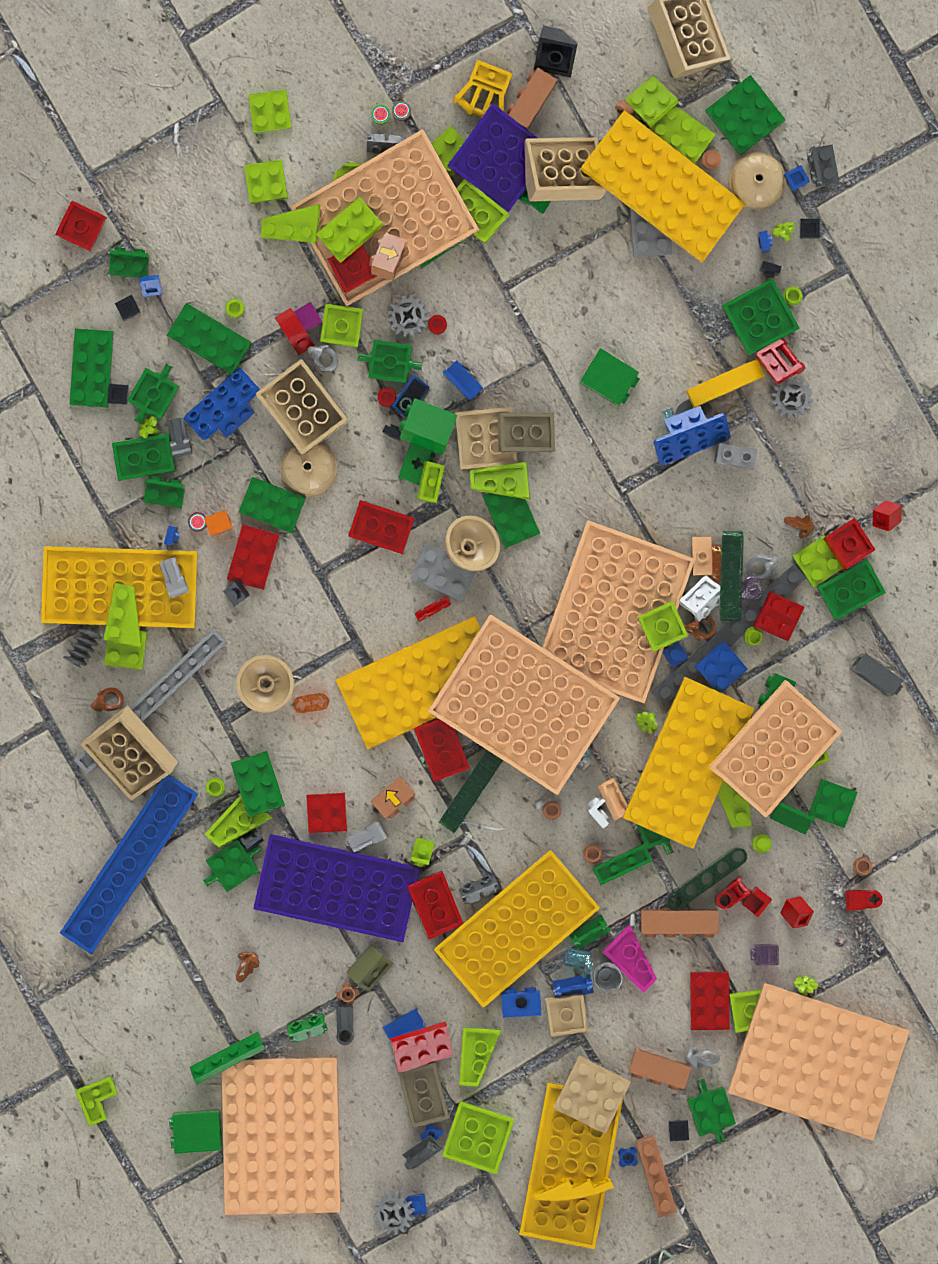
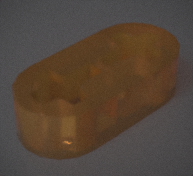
M712 544L711 578L713 581H722L721 544Z
M324 693L304 695L294 700L293 707L298 713L320 711L329 706L330 700ZM318 696L326 699L323 707H320L319 704L313 705L312 701L318 700ZM300 699H303V702L310 701V705L305 706L304 710L297 707Z

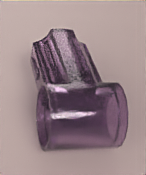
M748 576L743 582L723 589L729 606L748 598L756 599L760 597L763 589L760 580L756 576ZM757 585L755 589H749L750 586Z

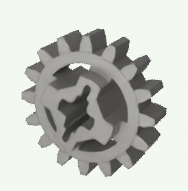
M403 295L402 301L395 299L397 304L390 305L393 311H388V315L392 316V318L388 319V322L394 323L391 329L397 328L396 333L398 335L404 332V337L408 333L414 337L415 331L421 334L420 328H426L424 321H429V318L425 317V315L429 311L423 310L426 304L422 303L420 305V298L414 301L413 295H410L409 299H406L405 295ZM404 304H411L409 307L406 308L401 307ZM417 309L421 312V319L416 316ZM412 311L411 315L413 319L409 318L405 321L404 314H409V312ZM396 313L401 317L399 324L395 318ZM408 325H415L414 328L406 329Z
M794 377L792 381L787 379L785 383L779 384L780 387L775 386L773 388L776 393L771 394V397L775 398L771 404L777 405L774 410H780L781 417L787 414V419H790L791 415H794L796 419L798 418V413L804 415V409L809 410L811 408L808 403L813 402V399L809 398L813 392L807 391L809 385L803 386V379L800 382H797V377ZM791 385H792V386H796V387H798L799 389H798V390H794V389H791V388L788 387V386H791ZM782 391L784 396L783 401L780 402L779 395ZM799 393L794 401L785 403L790 397L789 394L792 396ZM802 394H804V403H803V405H802V403L800 402V399H801V395H802ZM785 407H793L794 411L785 409Z
M393 1191L388 1193V1196L386 1194L382 1195V1199L376 1201L378 1205L373 1208V1210L377 1211L373 1215V1218H378L376 1225L381 1224L382 1231L388 1229V1234H391L393 1230L395 1235L399 1234L400 1230L405 1232L407 1227L412 1225L411 1221L415 1219V1216L411 1215L415 1208H410L413 1202L406 1201L407 1195L403 1198L400 1197V1192L396 1193L395 1196Z

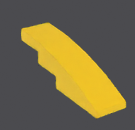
M756 359L686 390V393L693 408L759 380L765 377L759 361Z
M568 1178L537 1191L533 1195L535 1200H570L596 1195L613 1189L614 1185L611 1178L593 1185L590 1178L574 1185L571 1184Z

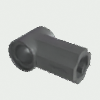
M184 418L168 420L173 458L193 454Z
M353 1006L336 1007L337 1041L341 1045H349L355 1036ZM342 1031L350 1033L351 1038L349 1041L341 1039L340 1033Z

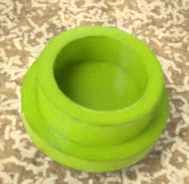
M792 286L784 291L783 298L786 304L795 306L801 302L802 292L799 288Z
M750 627L744 633L745 642L751 646L758 645L763 639L762 631L756 627Z
M212 778L206 783V792L210 796L218 797L223 794L225 784L221 779Z
M765 834L756 835L752 841V846L758 853L768 852L772 845L771 839Z

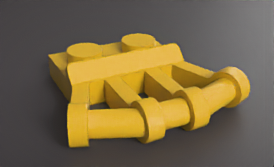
M477 60L469 82L452 101L455 104L458 103L468 115L472 116L473 114L481 119L489 108L494 95L499 96V109L504 112V96L513 73ZM473 86L477 87L471 104H469L463 96ZM482 90L489 92L483 110L475 107Z

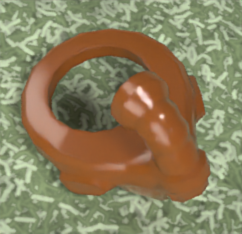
M809 515L803 518L799 516L784 518V522L787 525L801 529L799 532V538L801 539L807 537L814 530L815 525L812 517Z
M708 616L701 621L705 620L711 624L712 630L709 634L700 632L699 621L695 620V618L689 624L684 625L686 631L698 641L710 639L716 632L715 622Z
M112 687L104 690L101 689L97 694V699L91 704V708L99 712L102 709L106 711L117 710L124 702L123 694L120 690ZM115 694L119 699L118 704L115 706L106 704L104 700L105 695Z
M246 951L237 955L239 959L243 960L236 972L237 982H243L250 973H253V968L259 967L260 962L255 952ZM246 965L244 972L240 975L243 967Z

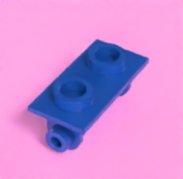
M590 974L552 981L555 997L583 993V995L594 993Z

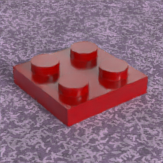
M72 200L55 235L91 252L107 217Z
M363 244L341 263L334 255L327 259L344 293H348L378 277L371 274V266H369L371 258Z
M855 518L823 538L843 570L848 569L876 550Z
M769 591L753 626L789 641L805 607Z
M345 792L306 795L309 833L347 831Z

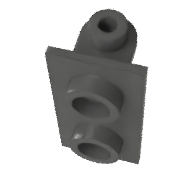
M372 133V135L367 137V152L374 154L383 153L406 138L389 135L388 141H385L384 134Z
M494 874L484 876L476 882L467 883L459 888L464 904H471L481 900L479 895L481 892H483L486 898L500 890Z
M429 1135L403 1154L406 1158L405 1167L408 1170L417 1168L441 1151L443 1147Z

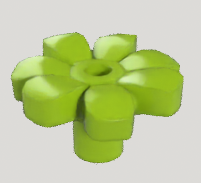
M786 222L784 225L779 223L776 225L777 228L772 230L774 237L781 236L787 242L791 240L789 233H792L794 231L793 228L796 226L794 222Z
M154 416L146 417L144 424L139 425L138 429L140 431L138 434L140 437L147 438L149 434L153 436L158 435L159 430L154 427L157 424Z
M643 712L636 715V724L642 726L641 731H648L649 734H653L658 728L654 713L650 712L648 714Z
M803 975L802 978H795L793 986L799 988L798 991L804 996H808V993H813L814 989H818L816 980L809 979L808 975Z

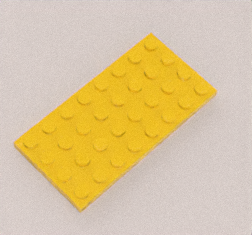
M625 110L580 168L581 171L701 263L706 259L746 204Z
M44 546L41 623L106 625L115 583L135 587L139 626L195 628L198 552ZM175 557L181 575L186 580L189 592L170 598L160 562Z
M475 616L336 679L367 750L437 718L429 713L428 710L481 628Z
M684 677L622 818L693 849L723 782V779L711 770L709 766L750 720L755 708Z
M550 849L465 921L464 924L438 944L434 951L484 1008L596 913L600 907Z
M547 1082L519 1235L595 1249L606 1191L578 1199L559 1201L535 1200L533 1193L568 1178L572 1185L590 1178L592 1185L608 1179L623 1099L606 1134L554 1109L553 1106L564 1085Z

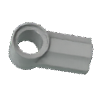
M176 558L160 562L170 598L188 593L189 589L186 580L181 575Z
M380 820L347 837L353 852L370 844H376L388 837Z

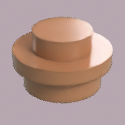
M708 150L702 157V163L707 169H716L721 163V156L715 150Z
M548 801L544 804L542 812L547 819L555 820L561 815L562 809L558 802Z
M590 844L585 847L583 857L589 863H597L602 858V850L598 845Z
M859 857L853 863L854 872L860 876H866L872 871V862L866 857Z

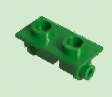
M599 915L574 930L569 936L577 950H580L611 930L603 916Z
M323 1014L313 1015L309 1019L296 1021L287 1026L291 1042L295 1041L296 1043L308 1039L307 1032L309 1031L312 1037L324 1034L328 1030Z

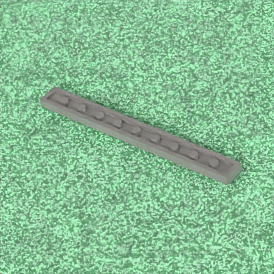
M215 628L211 630L142 695L130 709L144 722L228 642ZM86 750L74 760L86 774L90 773L98 765Z

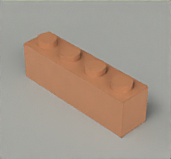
M640 909V933L650 938L656 937V934H664V937L669 938L676 937V934H683V937L689 938L695 937V934H702V937L708 938L714 937V934H719V911L717 909Z
M654 1134L636 1139L635 1141L658 1217L676 1213L677 1209Z

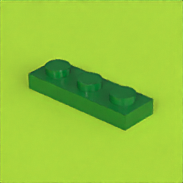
M645 843L593 867V871L600 885H603L653 860Z

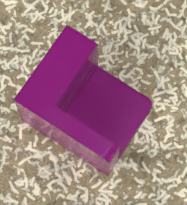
M311 302L294 311L306 331L318 324H323Z

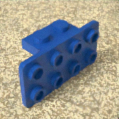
M238 368L184 416V420L202 440L208 439L218 429L227 438L255 413L247 403L256 396L260 389L241 368Z
M698 406L665 419V425L670 434L655 439L653 443L659 464L661 466L670 464L673 461L688 457L691 454L729 440L731 435L727 417L724 413L706 419L701 407Z

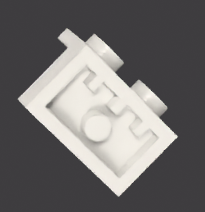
M705 575L679 602L681 606L694 614L695 620L700 622L709 615L715 606L722 603L724 599L723 589Z
M595 797L588 803L589 808L587 810L604 829L609 824L606 821L609 817L601 808L599 810L597 808L605 800L602 797L599 799Z

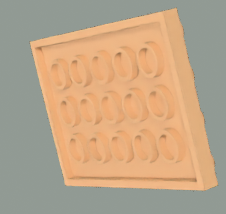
M784 680L710 764L709 768L767 818L840 735L842 730L788 681Z

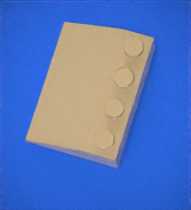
M656 0L647 7L674 79L730 60L709 0Z
M598 138L525 139V173L529 201L601 200L607 190L580 170L599 144Z
M302 359L256 393L302 455L349 422Z
M128 705L113 715L80 744L130 800H133L171 774L178 763Z

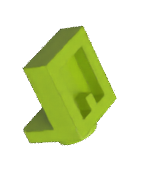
M416 837L410 859L414 861L413 865L424 867L425 864L429 865L435 844L434 841Z

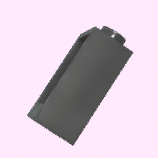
M861 653L850 667L851 671L886 696L897 695L903 687L901 683L904 680L866 653Z

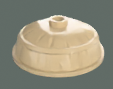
M755 152L744 155L736 161L730 171V192L745 202L744 207L753 210L769 208L784 193L786 186L784 169L774 157L768 154ZM756 175H761L763 177L762 181H757Z
M322 442L303 455L292 444L282 456L280 473L283 482L292 492L305 497L317 496L327 491L334 483L337 475V461L331 449ZM306 463L311 464L310 470L304 469Z
M463 516L456 519L449 526L445 535L447 554L451 561L462 569L482 571L489 568L498 558L500 551L498 535L495 529L480 517Z
M260 655L251 658L241 667L237 675L236 689L241 701L248 708L261 713H269L282 708L289 701L294 690V678L288 665L281 659L270 655ZM265 680L270 682V686L267 688L263 686Z

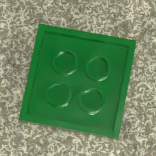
M751 75L705 110L739 156L786 120Z
M773 278L721 306L748 356L800 329Z

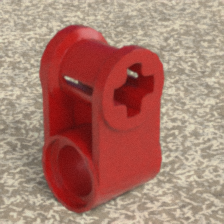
M739 876L716 894L715 904L719 908L729 909L737 902L746 898L752 891L742 882V877ZM723 895H727L729 898V902L725 906L720 904V897Z
M876 890L845 891L846 911L877 908L882 904L883 897ZM872 894L878 897L874 904L868 900L872 897Z

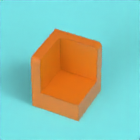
M226 510L204 518L209 534L212 537L233 529Z

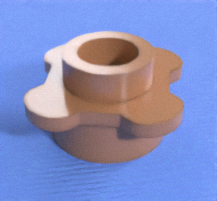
M346 982L342 985V990L337 993V998L339 1000L342 999L347 1005H352L354 998L359 995V990L357 988L354 989Z

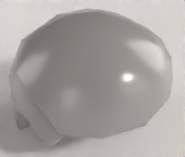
M605 962L594 969L593 982L597 988L606 992L614 989L618 990L623 983V975L618 966Z

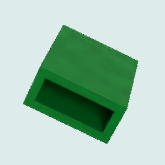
M600 348L579 383L619 407L620 403L625 404L630 396L627 393L630 387L635 388L640 378L637 377L639 374L637 370Z
M414 398L412 405L408 404L404 415H407V418L401 421L398 430L402 432L399 438L442 455L447 446L457 415Z
M220 1109L174 1112L172 1118H169V1127L173 1129V1137L170 1138V1144L175 1154L221 1151Z

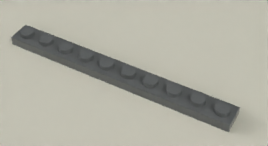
M795 564L791 565L652 691L654 696L663 706L668 704L676 696L684 677L694 680L701 674L694 666L722 641L731 647L744 635L748 628L753 627L769 591L785 598L806 579V576Z

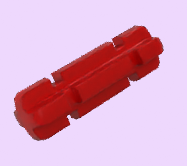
M443 597L439 602L436 601L425 607L424 610L415 612V616L421 622L426 619L425 617H430L441 611L442 608L449 607L451 603L448 597Z

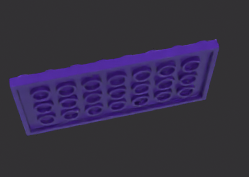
M270 834L253 909L404 942L412 906V899L406 886L417 881L420 867Z

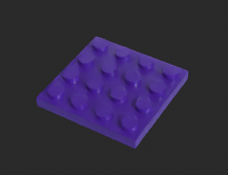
M492 103L447 167L481 190L505 211L509 212L526 189L525 139L538 138Z

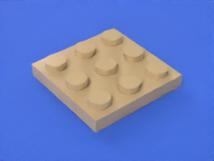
M512 407L455 412L457 415L456 428L460 470L518 463L517 452H499L497 413H513Z
M579 1055L553 1108L606 1134L631 1081Z

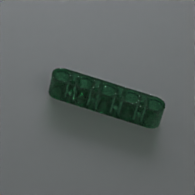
M742 530L723 531L721 621L741 620L744 534Z
M486 750L438 823L455 833L503 760Z
M740 847L730 849L670 892L666 898L668 906L673 910H679L743 865L747 860L746 851ZM736 851H741L743 854L740 861L733 859V854ZM725 862L727 864L725 872L718 871L717 866L719 863ZM705 873H709L712 879L709 883L705 884L702 882V876ZM690 884L696 886V892L692 895L686 892V888ZM673 896L680 897L679 905H671L670 900Z

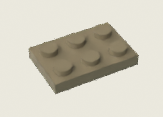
M497 413L499 452L555 451L554 413Z
M436 1062L398 1073L412 1128L450 1119Z

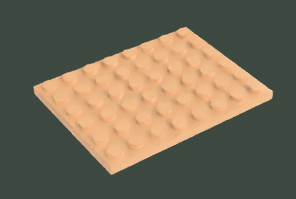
M423 129L290 206L294 211L321 204L320 231L360 197L384 225L363 243L370 258L372 255H376L377 242L379 238H383L384 233L407 240L406 251L394 280L480 231ZM319 238L318 243H311L346 307L392 282L378 276L354 290L344 293L327 260L333 254Z
M587 520L542 647L609 691L645 703L664 647L655 652L652 651L637 617L670 601H673L678 610L679 600L684 593L695 559Z
M490 614L428 712L558 795L620 697Z
M763 982L761 993L759 994L727 1092L874 1140L909 1030Z
M337 1057L246 1059L222 1071L225 1215L340 1212Z

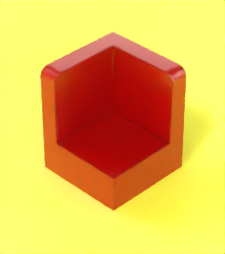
M885 500L873 509V527L889 532L902 521V505Z
M755 886L752 893L742 902V905L759 917L772 901V898Z
M802 897L786 899L780 912L793 929L808 926L814 913Z

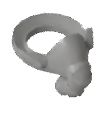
M310 346L308 348L307 354L310 358H313L314 364L318 369L323 372H330L335 369L338 357L329 346ZM322 353H328L331 356L332 363L329 367L321 365L320 356Z
M758 554L748 561L746 565L747 574L754 580H763L772 574L778 559ZM754 562L763 563L766 568L764 574L760 576L754 575L750 569L751 565Z
M694 1045L687 1051L685 1059L688 1064L697 1069V1067L702 1068L703 1066L717 1063L720 1060V1055L712 1050L697 1053L696 1045ZM706 1054L715 1055L711 1059H702L703 1055Z

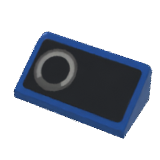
M413 375L392 405V408L404 415L407 405H412L414 398L421 400L430 387Z

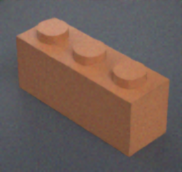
M539 68L535 72L531 71L526 80L529 83L525 88L522 87L516 96L519 98L516 104L512 103L506 112L527 130L557 84L556 78Z
M638 1048L634 1049L628 1071L632 1073V1077L638 1079L646 1077L650 1079L651 1083L661 1085L662 1082L668 1084V1088L679 1091L680 1088L685 1090L691 1070L689 1064Z

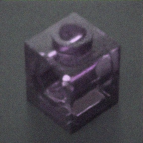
M754 944V949L750 950V959L754 960L755 965H779V946L777 944Z

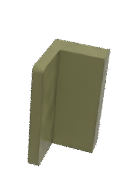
M371 944L350 967L347 974L358 986L369 992L394 963Z

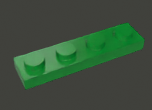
M256 1032L190 1066L195 1083L199 1084L265 1050L260 1034Z

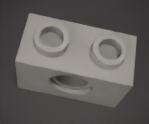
M719 443L717 445L715 464L753 470L756 463L757 449Z

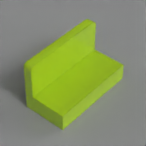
M428 461L424 462L416 499L428 503H437L444 465Z

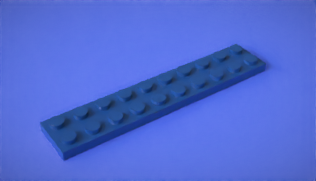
M170 774L160 781L60 931L61 935L88 953L93 954L199 795L197 792Z

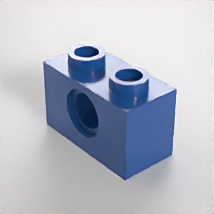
M536 987L524 988V991L510 988L505 989V992L501 993L503 1018L541 1016L540 990H536ZM519 997H524L527 1003L525 1006L519 1007L516 1005V1000Z

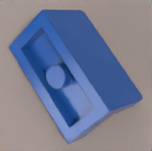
M457 360L447 370L443 371V375L469 402L483 389Z
M414 1008L383 1026V1030L390 1040V1038L425 1027V1023L418 1010Z

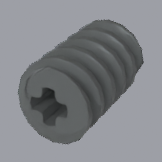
M84 626L85 630L78 629L81 636L74 637L78 643L71 642L74 650L67 649L70 657H63L78 667L80 665L87 666L84 659L91 658L87 652L93 653L95 650L91 645L98 646L95 638H102L99 633Z

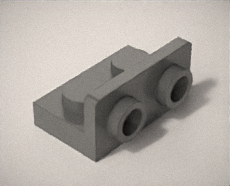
M833 144L821 147L811 146L809 152H807V159L809 164L812 163L813 171L810 172L812 183L815 182L816 187L839 183Z

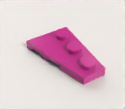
M629 924L602 952L644 993L657 978Z

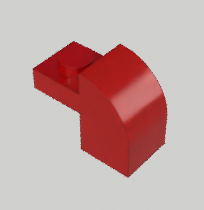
M291 308L275 317L298 356L307 351L310 346H315Z

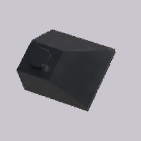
M543 25L534 70L539 68L547 73L571 78L578 43L562 29Z

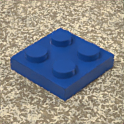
M724 641L694 666L713 689L720 693L725 691L748 670Z

